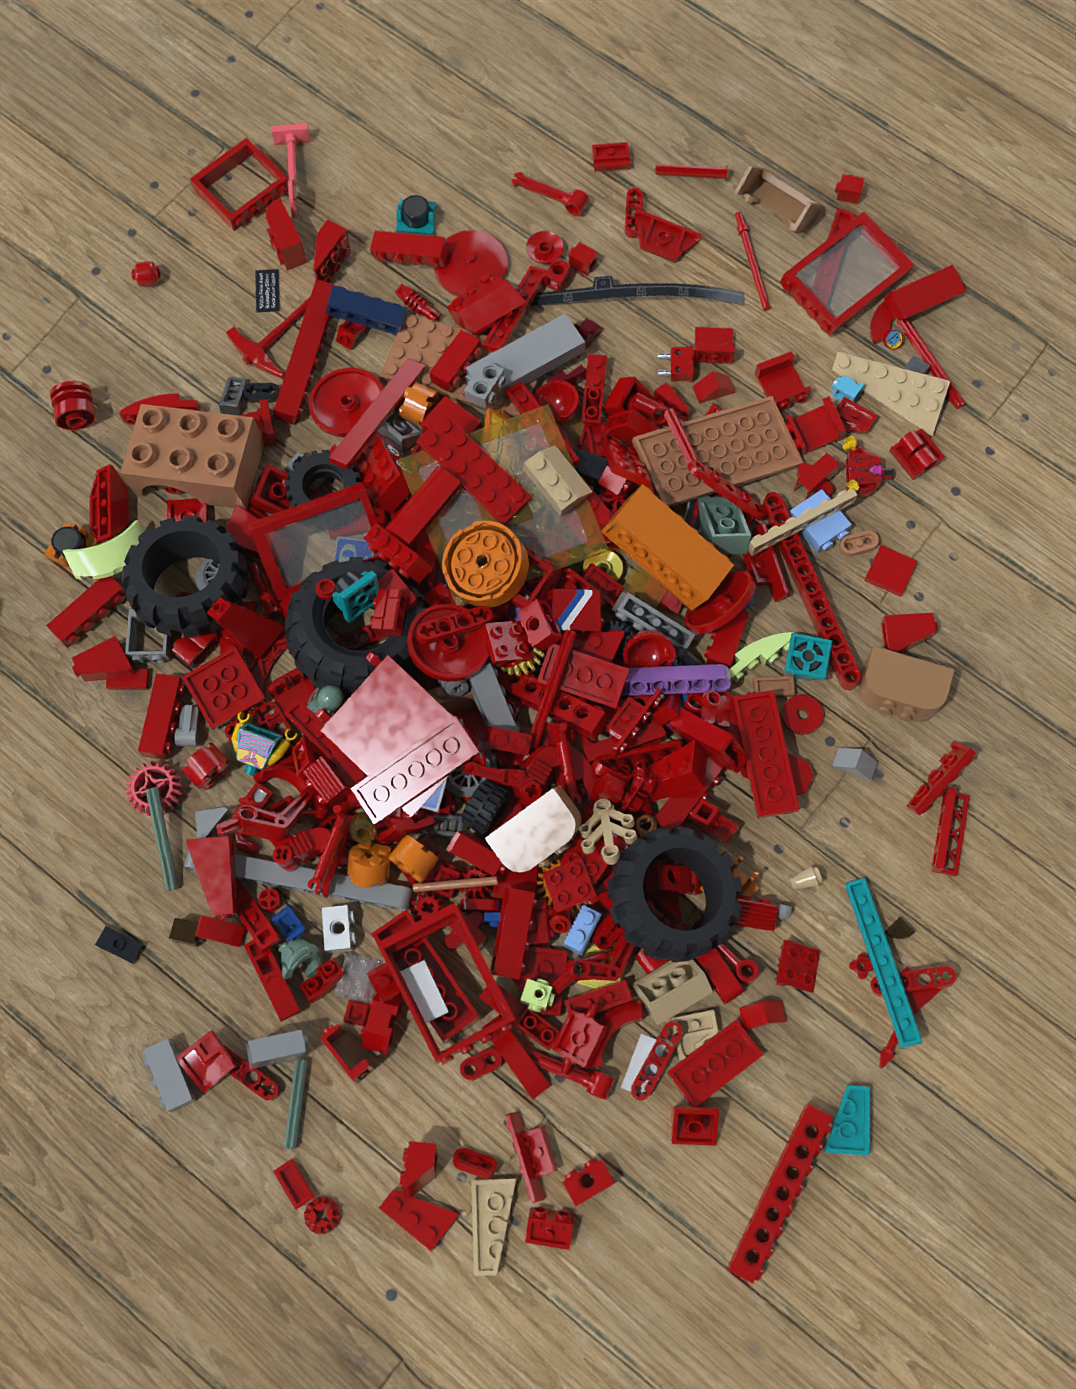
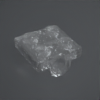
M346 954L342 966L344 975L337 983L334 996L363 1004L371 1003L374 988L366 973L380 966L382 961L376 958Z

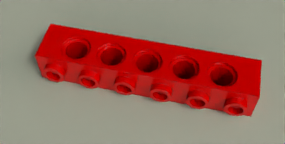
M498 667V677L496 678L499 685L501 684L504 687L506 696L538 712L547 685L537 682V677L531 672L528 675L523 671L520 676H517L515 672L513 675H509L508 671L503 672L501 667ZM515 680H519L518 683L512 684ZM536 688L534 692L529 693L531 689ZM560 689L557 690L548 716L559 723H565L567 727L596 741L608 722L603 708L597 705L593 707L585 699L579 696L575 698L569 692ZM570 705L568 709L562 710L565 706ZM588 714L587 717L580 718L581 715Z

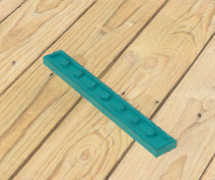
M866 878L845 883V888L900 1048L902 1050L922 1044L917 1024Z

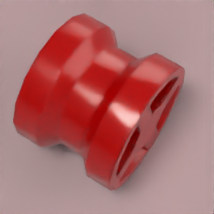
M264 889L259 895V904L265 911L275 912L280 909L282 898L276 890Z

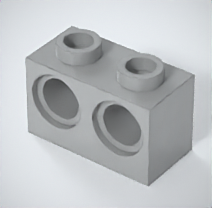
M483 359L464 389L466 400L487 409L488 405L495 401L499 388H503L506 382L504 369Z

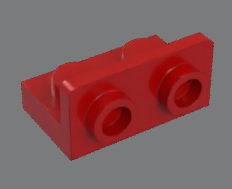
M531 1207L525 1243L570 1250L574 1214H570L565 1210L551 1211L544 1207Z

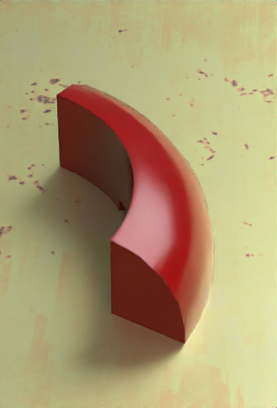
M640 999L612 1007L597 1019V1022L607 1027L608 1030L590 1069L601 1068L604 1047L616 1031L628 1024L642 1021ZM579 1065V1069H588Z

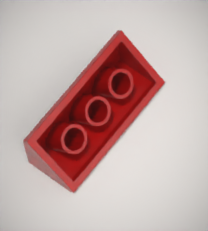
M679 739L625 750L623 754L619 753L616 758L612 757V753L598 757L623 767L632 775L634 768L637 765L640 766L643 760L645 761V768L680 749L681 741Z

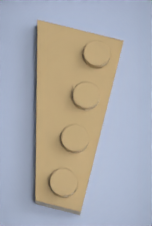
M516 1179L471 1181L474 1276L497 1275Z

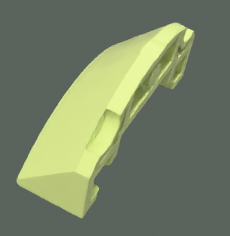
M136 520L123 533L105 543L85 549L63 550V553L76 579L82 580L87 576H92L94 580L113 576L121 572L123 566L126 565L124 562L131 545L137 546L139 544L138 536L143 533V530L138 520Z

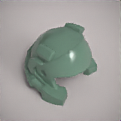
M293 940L289 943L285 942L279 947L278 950L281 952V963L283 965L282 976L284 979L291 978L294 969L303 962H307L308 965L305 970L307 978L317 974L316 968L321 965L322 954L316 945L305 940Z

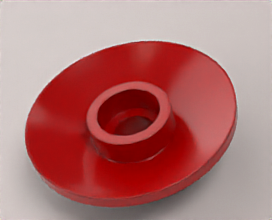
M540 231L528 239L526 244L527 254L537 263L550 264L554 258L559 259L562 255L563 242L553 232Z

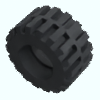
M485 779L479 784L467 802L461 822L483 836L488 834L507 807L511 797V790L491 779Z

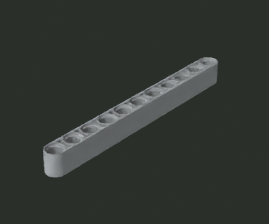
M188 851L184 868L196 872L190 852ZM235 855L236 879L315 894L317 884H314L313 889L307 886L308 881L314 876V869L298 867L295 871L287 872L276 862ZM334 874L329 887L330 893L328 897L405 911L406 909L409 910L413 890L388 883L380 887L379 884H374L372 888H363L354 885L350 881L349 876Z

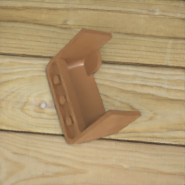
M749 165L734 192L737 195H743V200L750 204H753V202L759 203L786 220L789 224L788 228L795 233L803 232L823 206L820 202L769 170Z

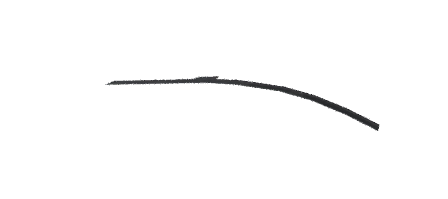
M612 276L594 278L593 287L537 293L530 306L636 296L696 297L744 305V292L677 283L614 285Z

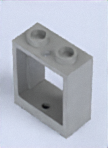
M129 609L125 650L127 658L137 664L144 663V661H152L153 663L170 661L172 636L164 634L163 651H136L138 624L144 623L138 619L133 609Z

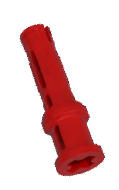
M259 562L251 563L248 566L260 595L259 603L264 607L265 616L273 620L277 619L283 613L276 602L277 597L269 588L261 564Z

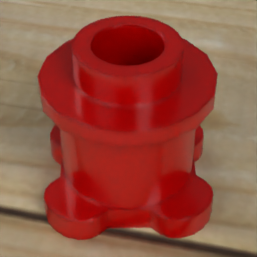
M552 908L553 917L550 919L552 930L557 933L569 931L571 924L575 921V916L570 911L571 908L558 913L555 908Z

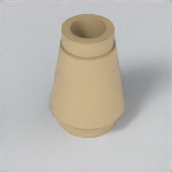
M810 866L789 878L794 890L819 886L818 884L823 883L817 866L813 868Z

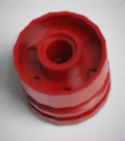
M66 381L55 385L50 390L49 395L51 405L54 408L53 415L57 427L64 430H80L91 426L96 421L95 407L92 403L93 398L88 384L80 381Z

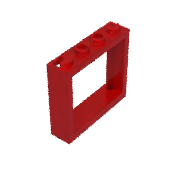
M247 137L190 178L193 190L233 231L243 226L251 218L256 217L273 201L284 196L289 191L288 178ZM252 155L276 181L231 214L206 188Z

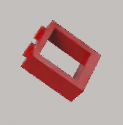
M528 547L525 548L529 563L543 571L545 575L528 600L518 593L509 600V602L520 609H523L537 598L554 572V568L551 567L553 564L550 561L534 556L535 552Z

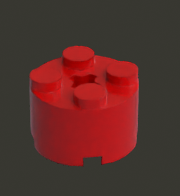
M213 742L209 743L210 747L206 748L203 746L194 752L186 760L188 763L187 767L182 766L181 771L198 789L203 788L205 791L214 785V779L219 775L223 777L230 771L228 766L230 761Z

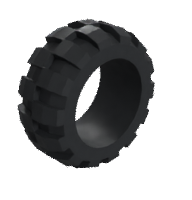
M184 516L182 521H175L172 517L160 521L161 526L154 530H151L149 527L138 536L139 544L137 546L131 545L124 560L126 565L122 569V586L126 592L125 596L138 619L147 627L153 629L156 627L157 632L176 637L177 633H183L186 638L201 636L200 631L210 628L214 632L221 628L207 614L212 605L221 597L242 606L241 598H245L249 590V567L238 540L233 534L227 532L223 526L209 519L206 523H203L200 517ZM200 557L212 559L219 564L214 579L197 593L184 597H169L154 591L160 574L168 566L179 560Z
M675 826L672 829H666L661 827L647 832L639 839L637 838L620 854L619 861L612 867L614 871L613 876L608 880L607 896L612 898L613 907L609 910L614 924L620 923L625 931L623 937L633 948L639 946L644 949L645 956L659 961L669 959L673 963L686 962L710 953L711 950L722 945L732 934L731 927L738 922L742 909L741 903H738V896L743 894L740 877H734L730 869L735 864L727 852L721 854L715 848L717 845L716 841L704 833L700 836L694 835V830L691 828ZM669 859L680 862L691 869L700 880L705 893L706 905L703 918L695 930L682 931L668 927L660 922L650 911L644 897L643 880L646 869L651 861Z

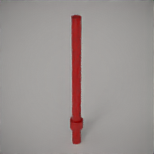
M736 212L735 218L738 225V235L742 238L763 311H768L770 305L749 239L748 225L744 222L742 212Z

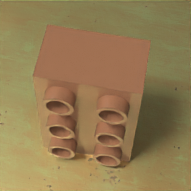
M141 404L120 474L136 496H144L143 488L146 486L162 485L182 490L207 505L235 508L237 505L247 510L265 439L253 417Z

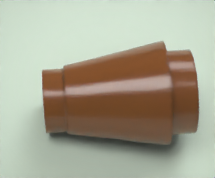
M642 815L636 821V830L641 835L655 830L657 826L656 820L650 815ZM651 825L650 829L646 831L645 827Z

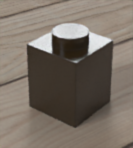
M180 918L174 919L169 935L170 940L198 947L199 942L202 943L203 941L202 938L195 936L198 926L197 922Z

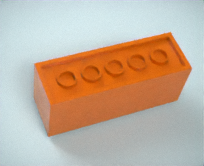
M643 484L628 497L601 530L605 536L691 611L709 599L734 566L726 555L721 554L711 542L706 541L695 528L690 527L684 521L683 517L673 512L666 502L661 501L654 495L651 489Z

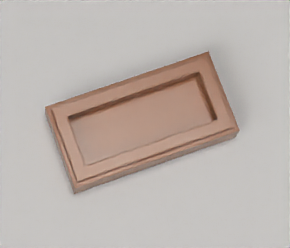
M794 675L753 677L752 679L753 694L774 690L775 698L795 696Z

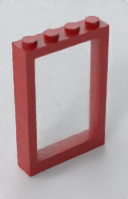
M864 211L786 271L780 280V284L785 291L792 295L795 302L804 308L808 316L816 321L820 329L830 337L906 277L914 267V264Z
M363 482L248 523L249 531L278 600L284 599L291 591H298L301 587V582L312 572L321 571L323 565L338 560L339 563L349 561L350 557H363V560L375 562L376 559L382 560L377 554H374L367 548L369 543L363 539L368 531L376 523L378 524L376 517H379L376 505L372 506L370 500L373 499L369 487H364ZM382 522L379 523L378 525H380L384 529Z

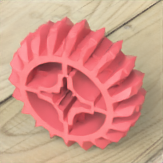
M150 761L149 767L142 763L143 769L135 768L136 775L129 774L132 781L126 782V785L130 787L125 790L126 794L130 795L127 800L132 803L131 807L133 809L138 808L137 811L140 814L145 812L146 816L151 815L149 804L141 801V799H147L146 790L154 787L153 784L159 790L163 814L167 813V807L171 810L174 809L173 802L179 803L176 796L182 795V792L178 789H181L183 784L179 782L181 777L176 775L177 771L175 768L171 769L169 764L163 765L161 761H158L155 765L153 761ZM160 774L168 778L155 780L152 775ZM146 780L145 785L140 788L143 781ZM168 790V793L163 798V793Z

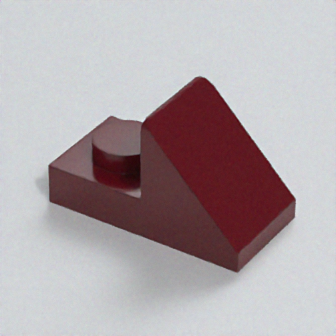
M588 318L581 325L577 323L574 325L585 341V350L602 331V327Z

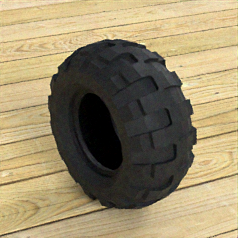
M350 557L349 561L339 563L338 560L323 565L321 571L312 572L301 582L298 592L295 591L288 604L287 617L285 618L288 651L292 655L295 666L301 674L312 679L314 685L320 689L327 685L339 687L343 691L344 698H350L376 669L366 659L370 652L377 654L382 661L389 655L410 676L416 674L419 668L414 664L409 655L407 636L412 621L420 612L428 608V602L422 591L413 586L411 578L406 579L398 571H395L417 598L416 606L404 614L401 636L389 635L382 644L373 649L355 651L343 648L328 635L326 631L328 622L341 610L334 603V598H320L316 593V585L322 579H330L337 584L342 576L352 571L358 572L360 575L364 571L368 573L373 571L379 581L392 569L391 566L378 559L375 562L363 560V557Z

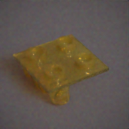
M634 566L615 601L618 600L622 592H628L656 609L667 589L649 573Z

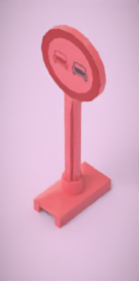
M308 123L271 126L274 144H286L288 146L289 200L293 218H298L295 190V147L297 143L310 142Z

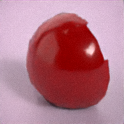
M548 381L547 384L539 387L534 394L532 393L534 399L554 425L556 423L560 425L567 423L577 412L579 406L578 392L572 384L566 381Z
M656 630L640 631L633 635L625 645L623 650L624 665L627 668L659 667L663 662L671 663L676 659L675 647L668 636Z

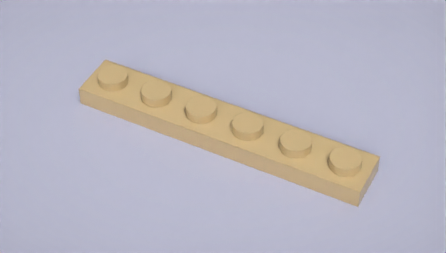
M854 489L841 491L834 499L824 500L818 507L805 510L797 518H789L785 524L770 528L768 533L762 536L760 534L756 535L750 540L748 551L753 556L850 506L855 502L857 493Z

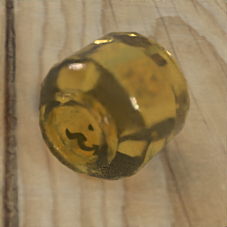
M358 812L351 819V837L360 843L370 842L377 834L378 823L373 824L366 812Z

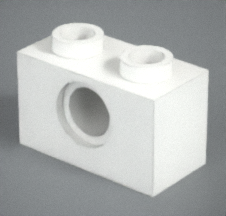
M348 905L322 908L325 952L330 954L353 951V945H356V935L351 930V924L355 923L354 911H350ZM337 925H345L343 933H334Z

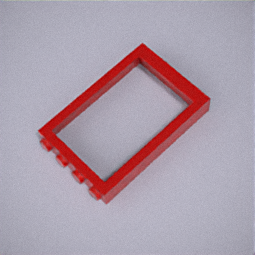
M455 903L376 943L436 1064L441 1063L445 1065L454 1060L453 1056L457 1053L466 1054L474 1049V1044L480 1041L484 1044L494 1038L493 1034L499 1031L505 1033L513 1028L512 1024L516 1022V1019ZM454 922L503 1019L440 1052L392 954Z

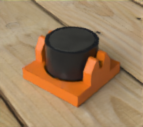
M65 523L62 528L53 534L51 544L44 553V556L70 569L63 550L85 549V542L86 548L97 546L99 542L82 527H78L74 523L72 525Z

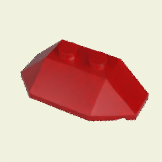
M111 464L96 470V479L93 482L89 496L90 533L99 543L115 537L129 525L128 488Z

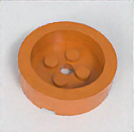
M477 521L463 530L460 529L448 542L442 559V570L448 586L464 601L477 607H495L509 601L522 588L529 569L528 554L523 543L509 528L494 521ZM482 557H487L488 564L486 563L484 566L479 567V560Z

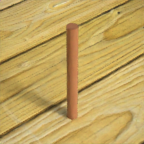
M498 876L413 884V891L423 892L498 885Z

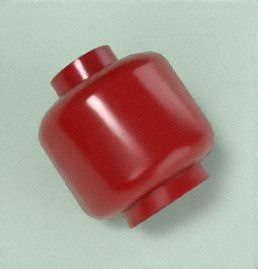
M152 261L137 262L135 269L131 270L133 281L136 280L137 284L141 287L156 286L157 282L161 279L159 266H156Z

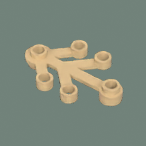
M600 799L594 804L593 816L579 828L581 837L588 838L582 841L581 847L584 853H592L595 850L594 844L603 835L605 847L602 849L601 854L606 863L613 865L619 861L620 853L618 847L614 845L612 832L624 837L627 844H632L637 839V835L634 830L629 828H632L635 822L632 815L614 810V805L608 799ZM610 817L621 821L622 827L610 822ZM601 820V825L593 832L592 828Z

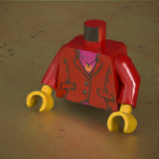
M849 436L844 439L847 444L843 445L844 450L850 449L845 460V486H847V491L854 489L857 496L865 498L879 489L882 479L892 478V468L881 467L879 456H875L857 444L855 437Z

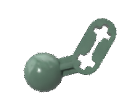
M327 685L322 689L317 687L308 700L307 708L313 713H316L318 709H325L328 713L338 710L344 701L343 691L335 685Z

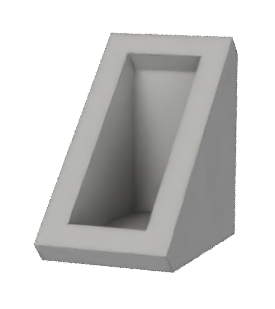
M838 748L832 768L871 782L878 762L862 749Z
M225 807L196 811L197 837H214L218 832L216 825L227 821L232 815L230 811Z

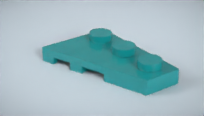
M847 1085L823 1153L869 1156L870 1087Z

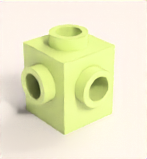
M527 979L521 1003L529 1005L528 1009L535 1012L546 1011L547 1006L552 1007L555 994L552 993L553 987L549 986V982L542 979H537V981ZM538 993L543 995L541 998L535 997Z

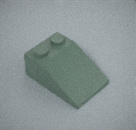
M724 497L698 498L703 538L711 542L721 554H747L751 533L742 510Z

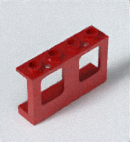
M631 695L632 697H630L638 703L644 702L645 705L651 698L650 695ZM621 697L617 708L607 705L600 706L605 710L608 724L627 698ZM654 707L650 711L651 723L640 727L634 739L630 738L627 742L629 745L626 750L655 745L665 741L666 734L663 726L653 717V713L656 710ZM583 714L580 718H585L588 714ZM576 731L585 758L591 766L596 757L611 754L613 748L620 740L612 735V737L591 743L588 737Z

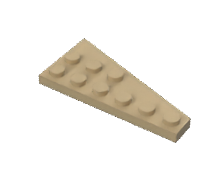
M837 352L832 368L833 373L839 377L844 375L847 378H851L859 385L861 382L864 383L862 392L871 396L916 428H922L931 438L933 437L950 381Z

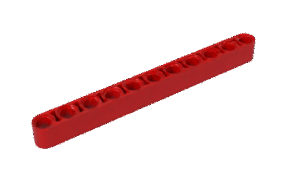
M776 492L766 494L762 507L767 513L765 518L769 527H779L785 524L791 517L782 497ZM768 502H773L776 506H770ZM776 519H781L783 523L776 522ZM796 533L790 536L791 540L784 539L778 542L777 545L818 637L835 640L838 643L837 646L831 645L829 662L840 686L847 691L853 690L861 679V673L800 537ZM791 553H796L799 557H793ZM804 570L807 574L802 575L798 571ZM810 587L814 589L815 592H809L806 590V588ZM814 605H820L822 610L815 609ZM822 623H828L830 625V628L824 627ZM837 658L845 659L846 664L840 663ZM845 676L853 677L854 682H849Z

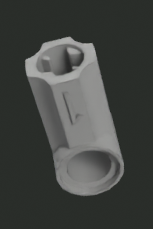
M193 705L181 706L179 728H176L175 731L176 746L197 747L199 745V707Z

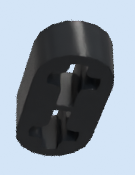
M249 383L243 389L246 400L251 403H259V401L267 399L268 403L276 402L280 391L275 383ZM252 390H255L254 394L251 396L249 393H251ZM271 390H274L273 394L270 396L268 393H270Z
M675 648L676 659L672 661L674 666L701 665V662L686 648Z

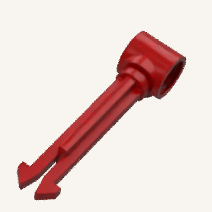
M523 172L514 174V177L517 179L511 178L513 187L518 185L559 201L565 205L567 212L573 216H580L589 202V196L579 189H575L570 193L564 192L525 177Z
M531 1045L523 1046L528 1055L539 1059L531 1058L537 1067L578 1083L582 1087L587 1088V1093L607 1100L615 1080L614 1078L598 1071H594L593 1074L586 1073L572 1066L568 1075H565L559 1071L563 1065L562 1062L530 1050Z

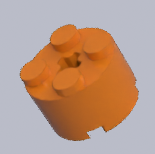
M415 383L412 388L407 387L404 393V398L406 399L404 405H401L398 415L407 421L421 426V422L439 403L440 397L437 395L440 393L420 383Z
M405 835L388 857L400 870L406 874L409 873L420 884L439 861L435 854L425 849L422 844L409 835Z
M370 840L359 841V844L353 846L349 851L347 876L350 877V881L354 885L363 888H372L374 884H379V887L385 885L390 878L391 861L388 857L391 854V848L372 843Z

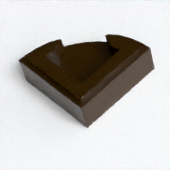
M899 917L884 933L894 939H905L913 935L915 931Z

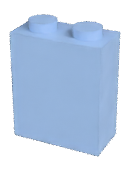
M820 490L793 508L789 515L790 517L797 518L809 508L814 509L824 500L831 499L823 490ZM838 511L799 532L814 551L819 553L822 550H829L838 539L841 541L843 537L849 535L851 523L841 511Z

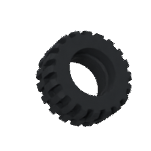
M316 450L311 452V456L307 457L304 455L300 457L301 462L298 463L296 461L292 465L294 470L288 472L285 488L290 506L294 507L311 501L307 497V490L310 484L318 478L334 477L342 482L343 489L362 481L354 463H351L346 470L329 462L331 455L329 450H322V453H317ZM361 499L303 520L306 525L311 527L314 524L315 528L320 530L322 526H326L327 530L333 529L334 525L341 527L344 525L343 522L345 520L350 522L353 519V513L357 514L359 512V504H362Z

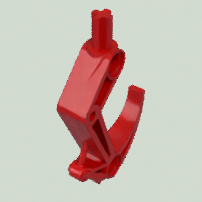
M270 766L261 769L259 774L261 779L268 777L283 779L292 784L299 791L300 795L279 813L244 805L239 808L238 813L233 814L232 819L216 825L219 836H225L237 831L241 834L279 842L287 836L303 815L315 814L317 818L322 819L325 818L328 807L321 804L317 799V791L315 789L312 790L306 784L305 780L307 778L302 779L297 776L295 766Z
M608 890L596 894V898L586 902L593 904L601 899L612 898L607 896ZM646 898L645 900L650 911L658 919L659 915H656L653 900ZM625 931L620 934L611 951L607 953L603 951L583 959H570L564 967L565 971L550 984L553 990L559 994L573 981L577 983L580 980H618L633 951V947L623 937ZM577 963L581 965L579 974H576L574 969Z

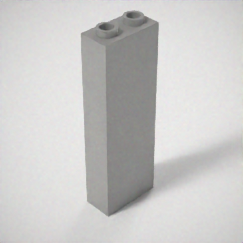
M563 314L466 367L467 376L465 378L469 383L483 359L503 368L506 382L503 388H499L497 391L496 401L506 396L505 390L522 381L524 385L584 353L585 341L567 315Z

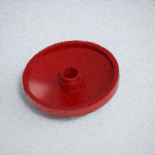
M466 230L446 238L450 248L445 267L438 266L434 268L437 281L447 292L459 297L469 286L473 285L487 272L505 279L508 270L507 254L502 244L495 237L482 231Z
M342 368L332 371L321 378L311 391L309 411L312 419L323 432L336 437H346L382 392L383 386L376 376L363 369Z
M735 571L727 574L707 601L692 611L688 608L684 618L685 625L694 634H705L728 623L751 600L756 589L754 578L747 571Z
M454 604L434 605L420 612L412 621L407 636L408 652L414 664L426 675L441 681H462L477 674L486 664L490 653L483 628L425 645L416 640L415 634L420 624L468 610L467 608ZM465 618L458 620L462 626L469 625V621ZM447 624L439 625V629L443 632L450 630ZM422 631L421 634H425L426 637L429 636V633H425V631Z

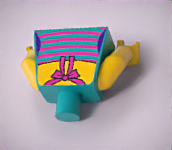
M240 712L238 713V720L240 722L236 724L231 740L237 753V760L246 763L244 772L253 776L257 773L258 768L263 769L279 761L290 747V742H295L298 739V733L293 738H289L288 734L291 732V729H287L285 731L286 738L283 740V736L250 724L253 720L250 713L243 720L244 713Z

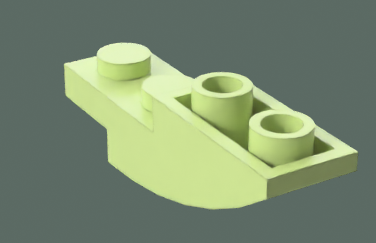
M794 632L780 633L762 638L737 652L733 659L735 665L729 669L731 683L733 681L735 683L744 676L743 673L746 670H753L759 662L763 666L769 662L771 664L780 657L779 654L783 650L788 651L791 633Z

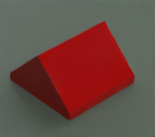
M673 1107L671 1143L716 1146L719 1108Z

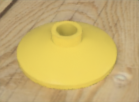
M602 549L590 553L583 564V573L590 563H593L600 569H605L606 574L616 581L620 579L623 572L621 559L609 550Z

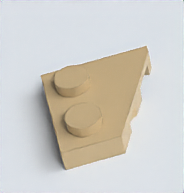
M713 1009L670 1018L671 1021L679 1023L682 1028V1036L676 1046L680 1061L718 1032ZM673 1025V1034L677 1036V1026Z

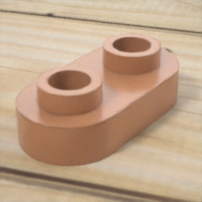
M871 530L847 535L841 539L839 551L847 557L870 552L876 548L879 542L878 535ZM867 540L870 542V544H865L864 541ZM845 546H851L852 549L848 550Z

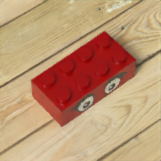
M379 432L373 435L352 462L357 467L365 487H369L374 504L390 513L417 486L394 443Z

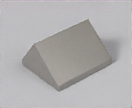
M398 410L392 411L377 432L390 439L395 447L405 454L416 443L422 431L412 422L399 416Z

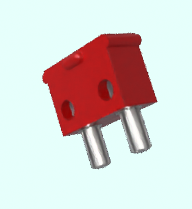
M693 345L689 347H671V353H658V360L671 359V370H658V377L671 376V382L690 381L692 383L694 381Z

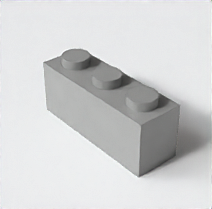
M167 1038L143 1050L145 1054L143 1057L144 1064L147 1069H151L153 1074L151 1082L155 1089H159L161 1094L159 1102L164 1110L167 1109L168 1112L173 1113L197 1101L185 1070L176 1059L178 1053L172 1040Z

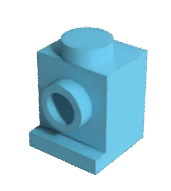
M842 375L841 378L837 377L832 384L834 389L831 396L840 401L843 397H846L855 402L863 390L864 383L861 382L859 385L853 379Z

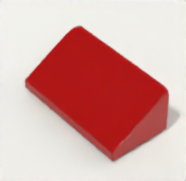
M394 569L388 571L378 581L379 589H400L407 595L405 612L416 606L417 598Z

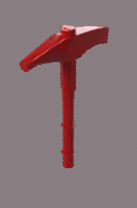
M310 297L305 299L291 315L258 344L244 338L235 326L226 331L229 340L243 356L242 359L246 365L252 364L269 374L281 379L284 378L286 372L279 369L268 358L265 350L306 311Z

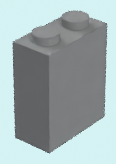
M302 1030L250 1040L246 1047L250 1069L301 1059L309 1045L307 1035H303Z

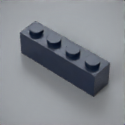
M332 286L325 314L397 335L402 327L406 307L397 303L383 301L381 298L366 296L361 292H353L341 286Z

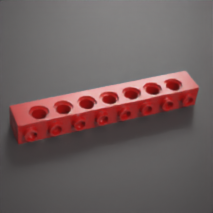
M810 1104L804 1106L726 1270L751 1284L755 1280L757 1282L760 1280L764 1269L761 1268L765 1259H770L774 1251V1247L771 1245L774 1239H779L783 1232L784 1226L781 1224L784 1218H789L794 1206L791 1203L794 1197H799L804 1185L801 1182L804 1176L808 1177L812 1171L814 1164L811 1161L814 1155L818 1156L822 1150L823 1144L820 1142L823 1136H828L833 1126L830 1122L832 1116ZM808 1126H812L816 1130V1136L813 1139L806 1135V1128ZM798 1146L806 1149L807 1155L804 1159H800L796 1155ZM790 1166L794 1167L797 1171V1176L794 1180L789 1179L786 1175V1170ZM779 1187H783L787 1191V1197L783 1201L779 1200L776 1196V1191ZM769 1208H774L777 1211V1218L774 1221H769L766 1217V1212ZM761 1228L767 1232V1239L764 1242H759L756 1238V1233ZM749 1250H754L757 1253V1260L752 1264L746 1260V1253Z

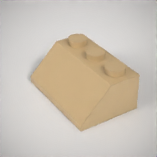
M555 445L539 451L524 462V472L560 517L593 493Z
M693 959L676 963L670 961L631 984L657 1026L713 993L705 973Z

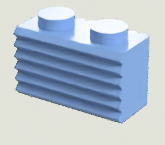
M581 906V910H579V914H577L570 932L564 941V947L582 956L601 919V914L586 906Z

